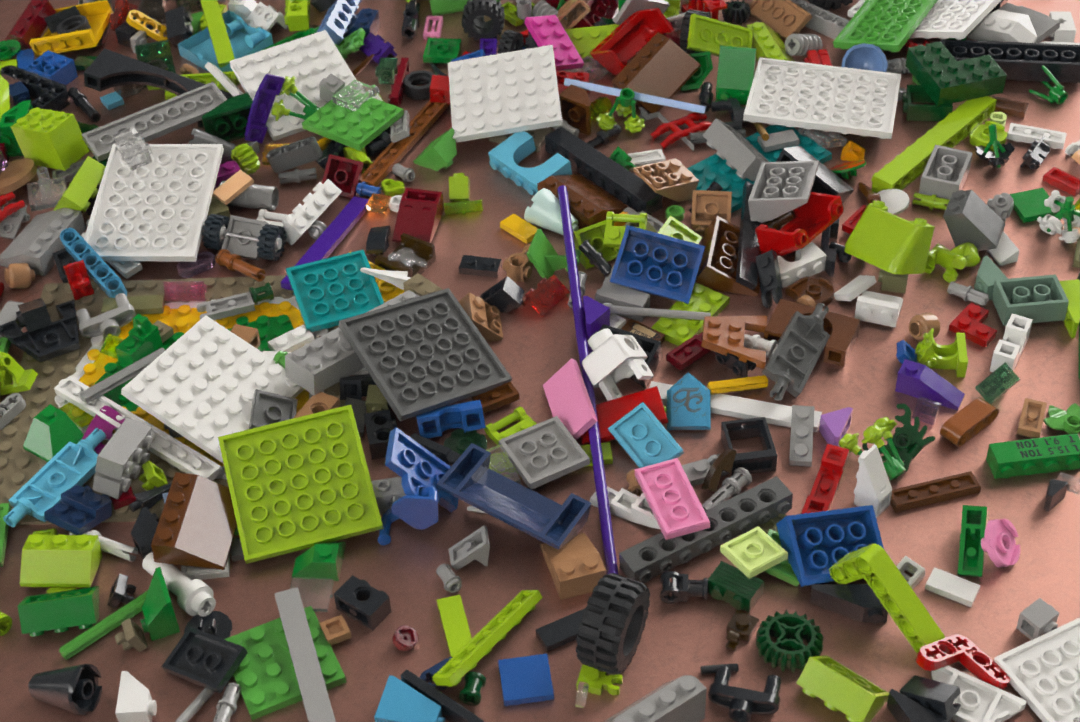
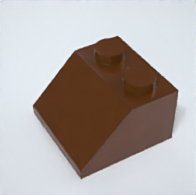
M571 84L559 94L562 120L567 121L568 125L578 129L580 133L590 136L591 103L587 91Z

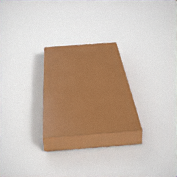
M753 0L749 5L752 17L759 22H764L785 40L790 34H798L813 18L810 13L791 0Z

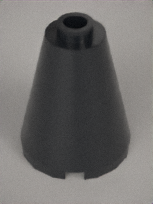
M92 664L76 665L36 673L29 681L28 690L35 699L77 715H87V712H93L100 701L102 686H98V678L102 677L98 668Z

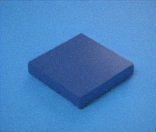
M547 654L498 660L504 706L554 700V690Z

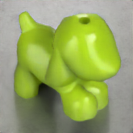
M969 242L962 243L952 250L937 243L929 251L925 273H932L935 265H940L946 269L943 279L948 283L955 282L958 278L956 269L963 270L965 267H974L980 263L981 259L978 255V249L973 243Z

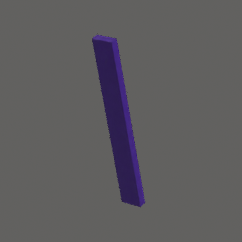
M354 196L295 266L328 258L371 207V200ZM286 275L281 281V288L292 290Z

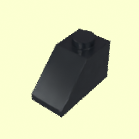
M507 276L483 292L480 298L489 305L495 306L501 313H508L522 305L525 291Z

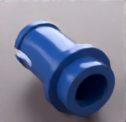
M359 182L356 193L359 196L366 195L379 199L381 187L367 185L366 182Z

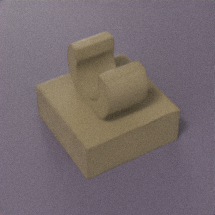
M130 618L121 623L124 632H120L115 636L117 645L122 644L125 651L134 647L139 652L148 647L141 627Z

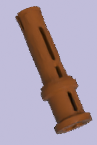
M222 249L217 253L216 263L218 265L226 266L228 270L233 272L239 271L258 282L265 279V276L262 274H266L263 269L243 261L239 255L231 254L227 249Z

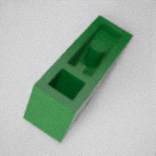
M963 505L958 575L983 577L986 552L981 547V539L985 538V529L989 521V512L986 506Z

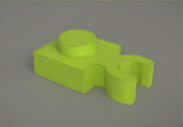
M582 664L576 690L601 695L604 689L612 695H619L620 686H614L613 684H622L623 676L620 674L608 676L606 672Z

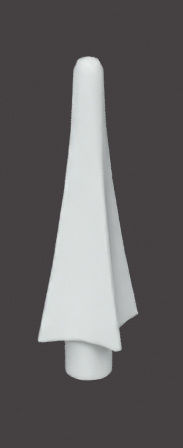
M360 269L361 272L384 280L404 290L403 283L410 279L407 277L408 271Z

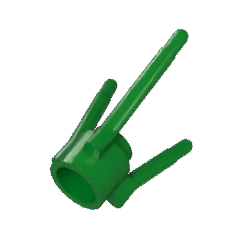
M1043 65L1042 69L1056 86L1053 87L1047 81H1041L1050 89V96L1032 89L1029 92L1048 100L1050 103L1056 102L1059 105L1067 99L1068 93L1064 90V86Z

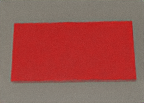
M655 386L597 404L596 409L601 443L614 440L615 438L608 428L642 402L645 403L662 425L669 423L658 387ZM588 430L581 436L583 445L590 444Z

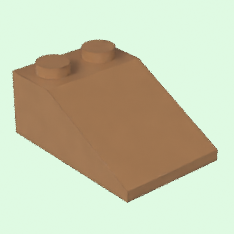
M585 533L577 535L559 550L546 543L540 544L560 600L592 592L594 587L598 585V581L606 575V569L600 554Z

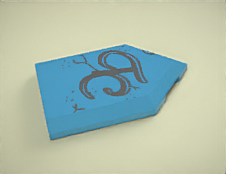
M689 372L667 390V419L669 422L667 423V430H711L710 390Z

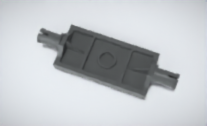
M818 303L812 315L804 316L796 311L768 359L762 373L775 382L773 389L770 391L771 397L777 393L774 400H782L786 391L794 397L801 394L830 337L823 328V319L829 311L828 306L822 311L825 304Z

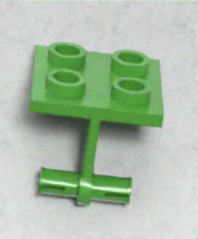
M541 228L537 229L526 255L547 284L550 283L554 271L566 268L568 272L566 256L557 254ZM575 249L578 266L580 263L579 257L581 255V251Z

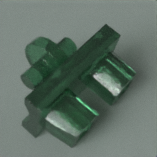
M1004 363L977 385L975 389L988 403L992 404L1021 379Z

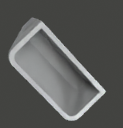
M685 675L661 685L603 722H700L705 718L707 688L696 677Z

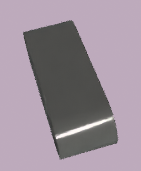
M308 137L273 149L267 153L266 157L273 171L279 173L315 161L323 153L316 138Z

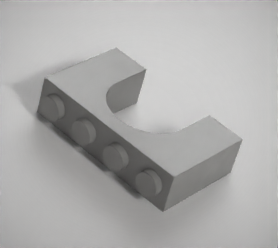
M614 265L610 275L605 277L603 286L595 294V300L601 304L612 303L614 306L650 308V294L610 282ZM616 314L640 322H643L644 318L646 317L637 315Z

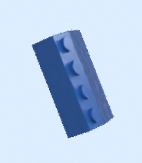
M627 225L610 282L689 304L705 246Z
M873 505L789 515L776 524L781 546L788 552V561L801 587L835 582L830 575L829 569L850 552L871 544H878L884 549Z

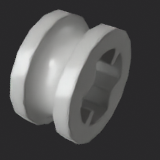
M316 220L309 227L308 233L317 240L326 230L327 226L323 222Z

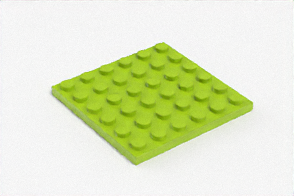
M351 404L218 437L246 564L307 549L317 543L334 542L383 529Z

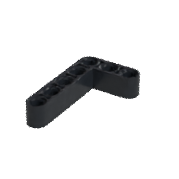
M5 66L0 70L2 77L9 85L19 81L24 84L29 91L30 97L36 99L31 102L32 108L38 107L40 109L61 112L71 103L67 87L63 84L15 66Z

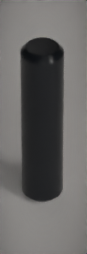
M737 663L700 667L702 675L716 674L718 666L729 667L731 673L739 671Z

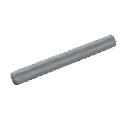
M160 348L82 391L80 399L84 403H89L136 377L159 357L165 349Z

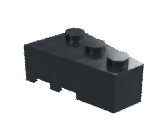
M605 324L602 325L600 330L608 328L613 335H632L648 356L644 361L652 374H654L662 359L660 341ZM635 374L630 377V379L645 389L651 380H638Z

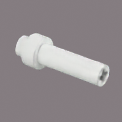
M153 552L144 558L142 567L150 575L153 576L155 569L161 567L167 589L177 596L179 607L191 616H196L197 614L207 616L214 610L216 600L213 598V590L202 580H191L173 564L154 562Z

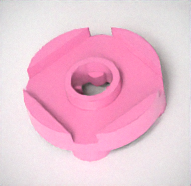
M1007 519L988 521L985 529V538L981 539L983 551L988 553L990 559L998 568L1015 564L1020 556V545H1016L1014 537H1018L1014 525Z

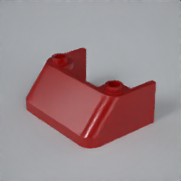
M659 7L639 10L631 14L590 52V55L610 73L618 75L626 67V62L644 47L657 32L663 34L672 32L674 29Z

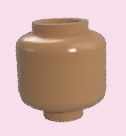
M11 263L8 269L4 270L5 283L9 284L12 289L29 288L31 281H35L34 269H30L27 263Z
M933 313L917 314L910 320L909 332L914 339L922 341L924 333H928L931 328H934L933 338H935L940 332L939 319Z

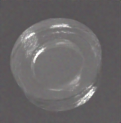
M579 681L575 707L584 708L586 706L589 684Z

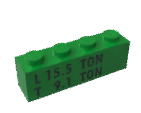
M1076 433L989 444L986 460L994 479L1080 469V438Z

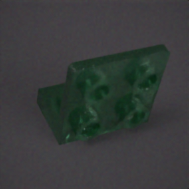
M169 40L136 45L134 47L137 60L176 74Z

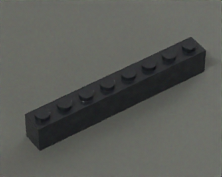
M563 127L545 135V149L549 154L554 156L556 153H559L570 161L573 170L636 212L644 211L651 215L663 208V195L655 193L641 178Z

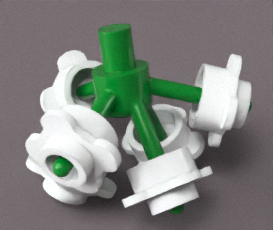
M1054 190L1051 196L1045 199L1044 205L1050 207L1051 211L1056 214L1054 216L1047 214L1043 218L1038 217L1039 226L1044 232L1051 235L1062 233V237H1059V240H1064L1065 243L1077 242L1080 234H1078V229L1074 227L1080 228V211L1075 210L1073 197L1061 196L1058 190ZM1061 219L1064 220V223H1065L1064 225H1062V223H1061V221H1060Z

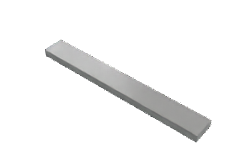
M298 587L274 593L308 722H336Z

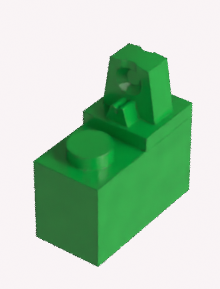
M137 314L133 318L134 328L128 332L129 336L115 347L121 367L126 368L154 351L163 348L158 327L151 324L148 318L141 314Z

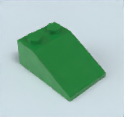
M720 46L716 101L736 98L740 105L747 104L755 75V48Z

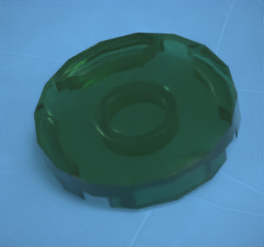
M463 429L452 432L451 436L444 440L445 447L461 455L471 443L485 450L488 449L486 437L482 433H477V430L464 432Z

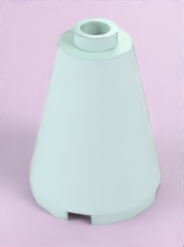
M542 188L531 199L534 203L531 208L527 206L524 219L529 223L563 235L559 200L550 190ZM571 214L574 232L579 229L578 220Z

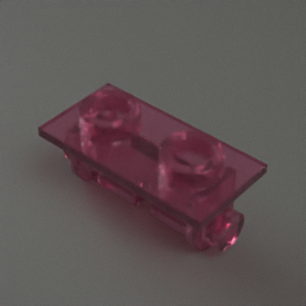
M204 281L163 282L165 301H206L205 292H207V284H204Z

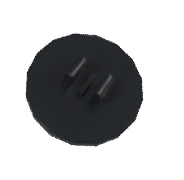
M212 611L207 616L197 614L187 623L184 629L185 633L189 626L222 639L231 637L233 633L231 620L227 615L219 611Z

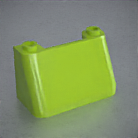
M874 200L873 203L868 204L846 241L844 252L892 274H922L925 272L935 226L928 224L927 220L922 218H915L914 221L905 220L889 213L885 202Z

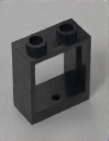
M765 417L721 422V440L724 451L726 449H733L731 440L760 437L764 449L761 451L737 453L731 475H734V471L738 467L747 469L750 474L776 471L777 453Z

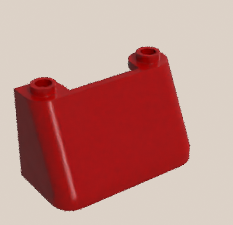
M811 192L808 203L793 209L796 218L792 219L780 230L768 228V225L764 224L759 225L755 231L761 254L774 250L777 256L783 257L804 248L842 215L844 208L841 196Z

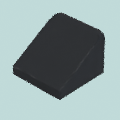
M1055 479L1049 481L1045 499V511L1049 512L1064 499L1068 482Z

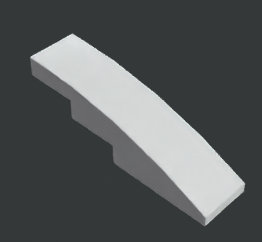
M607 486L610 514L630 522L660 529L644 493L639 497L623 488L617 492ZM595 491L590 498V502L592 503L591 505L598 508Z

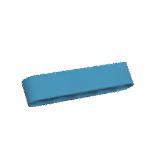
M73 228L64 229L60 233V240L67 252L76 262L84 261L88 275L107 296L115 298L120 293H124L127 296V290L121 279L82 236Z

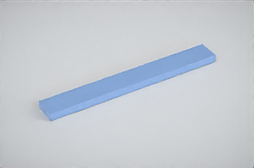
M569 78L564 80V86L572 84L585 90L618 97L622 90ZM634 92V100L702 114L706 112L707 106Z

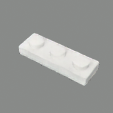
M1011 123L1007 139L1032 144L1035 140L1040 141L1045 136L1043 142L1048 144L1050 148L1063 149L1067 133Z

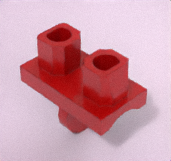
M83 260L63 266L75 300L95 294Z

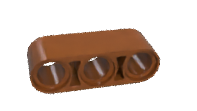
M978 397L949 418L942 425L940 435L957 447H961L993 423L998 416L999 410L981 397Z

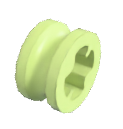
M993 112L990 115L989 121L997 122L1005 127L1007 116L1002 112Z

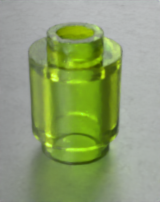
M599 97L591 103V119L596 120L599 113L610 112L612 103L609 98Z

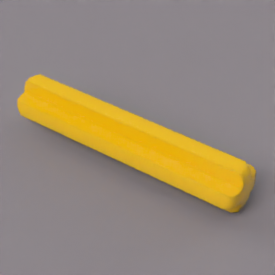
M765 375L708 382L707 388L712 395L766 388L769 381Z

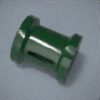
M269 282L265 286L249 288L254 305L267 299L274 300L273 290Z
M471 671L466 673L465 686L460 691L459 699L464 704L470 706L480 704L482 699L480 693L486 685V677L479 672Z

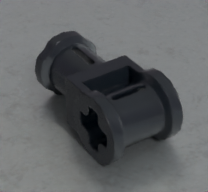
M667 571L660 577V581L663 584L660 598L665 603L688 602V596L707 599L708 578L688 580V574H679L674 571Z

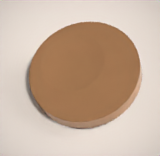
M22 158L0 167V195L10 193L22 187L35 176L37 166L32 159Z

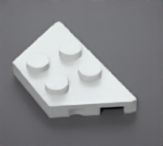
M950 666L931 671L932 680L960 688V694L953 704L959 703L961 706L959 711L951 718L956 722H1004L1024 710L1026 706V700Z

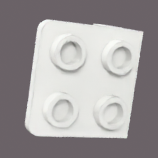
M261 2L257 4L244 21L252 28L260 27L268 32L275 23L284 29L289 27L285 25L284 14L281 12L277 13L272 6H266Z
M864 291L857 298L855 318L865 322L896 327L903 299L897 296Z

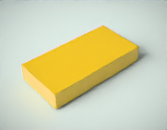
M514 213L500 222V228L525 244L533 240L538 229Z

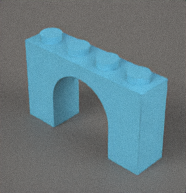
M525 131L514 133L488 152L490 166L494 170L501 172L504 177L510 178L517 186L523 187L530 195H535L538 192L537 184L550 176L572 175L570 161L559 153H556L537 167L524 168L519 166L520 161L536 150L533 136Z

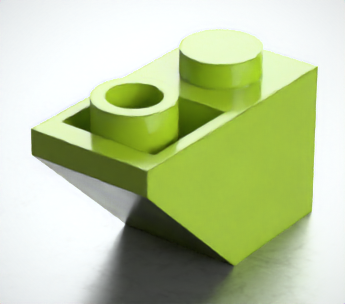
M453 173V176H449L450 201L470 200V180L468 176H464V173Z

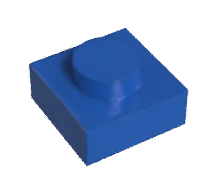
M905 340L896 343V356L901 364H903L905 359L917 363V354L912 346Z

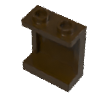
M402 233L400 235L401 244L388 257L379 254L375 258V264L388 271H408L407 277L411 278L417 273L422 274L436 260L435 246L429 242Z

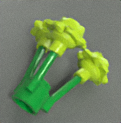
M285 76L279 96L285 93L305 105L302 111L305 115L286 109L281 99L279 103L275 102L271 109V115L275 116V121H278L283 115H291L306 120L320 109V107L298 91V88L295 86V76L291 78Z
M622 89L620 96L616 97L610 112L599 113L596 121L600 128L608 131L613 128V125H617L613 117L615 111H617L618 116L623 115L627 117L629 114H632L628 120L624 121L625 130L636 133L645 128V120L643 118L640 119L636 115L635 93L632 89Z
M888 417L879 418L874 422V425L869 426L863 431L864 439L861 442L874 443L880 448L887 459L883 463L887 476L890 480H894L903 474L906 469L892 440L891 431L897 423ZM854 433L853 435L845 434L839 440V446L849 449V453L853 452L855 455H861L863 452L862 448L858 446L859 433ZM882 437L888 442L894 455L893 457L890 456L884 447L885 443L881 439Z

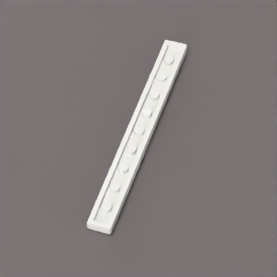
M69 376L54 387L55 393L93 417L95 415L100 416L116 427L114 430L116 431L121 424L100 412L99 410L103 406H109L120 413L122 416H116L118 421L128 417L152 426L151 436H153V441L148 450L187 474L200 475L212 481L222 473V468L217 463L102 395L89 403H84L80 399V393L90 387Z

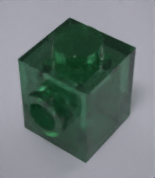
M381 58L379 66H376L375 75L378 77L379 84H394V75L397 74V65L399 64L398 58Z

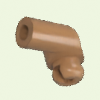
M188 63L183 64V67L180 68L182 74L200 73L198 68Z

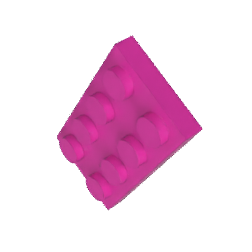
M556 15L526 17L524 23L537 46L553 45L556 71L583 68L584 61Z

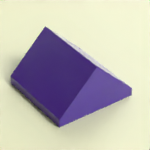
M583 296V311L588 341L592 335L600 330L603 324L610 326V308L588 296ZM588 344V349H589V354H590V353L593 352V350L591 349L590 345Z

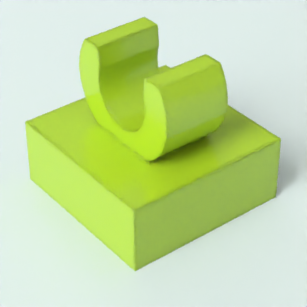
M149 460L142 465L144 473L140 475L139 480L144 483L142 485L143 489L148 491L155 486L161 487L168 484L161 468Z

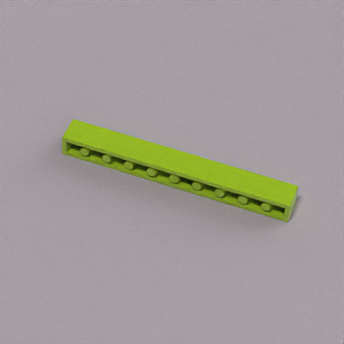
M986 96L967 100L962 105H959L956 110L949 113L946 118L939 121L932 129H929L926 134L918 138L911 146H908L905 151L897 155L880 171L874 173L871 179V190L875 193L886 189L903 190L924 172L935 145L954 148L969 136L970 128L973 124L979 122V125L983 124L990 118L991 113L995 112L997 99Z

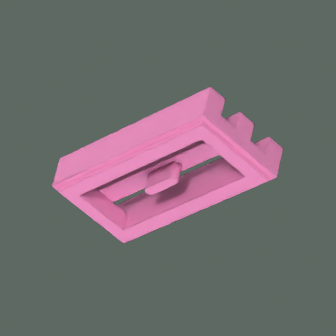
M443 16L426 17L423 39H427V37H441ZM430 20H433L431 32H428ZM437 20H439L437 32H435Z

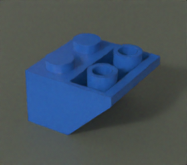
M51 51L44 52L43 55L24 67L28 72L64 85H68L78 77L73 59Z

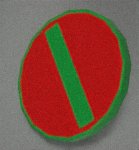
M865 160L850 161L833 166L830 170L833 173H841L843 178L848 179V171H850L851 176H857L856 169L864 167L867 163Z

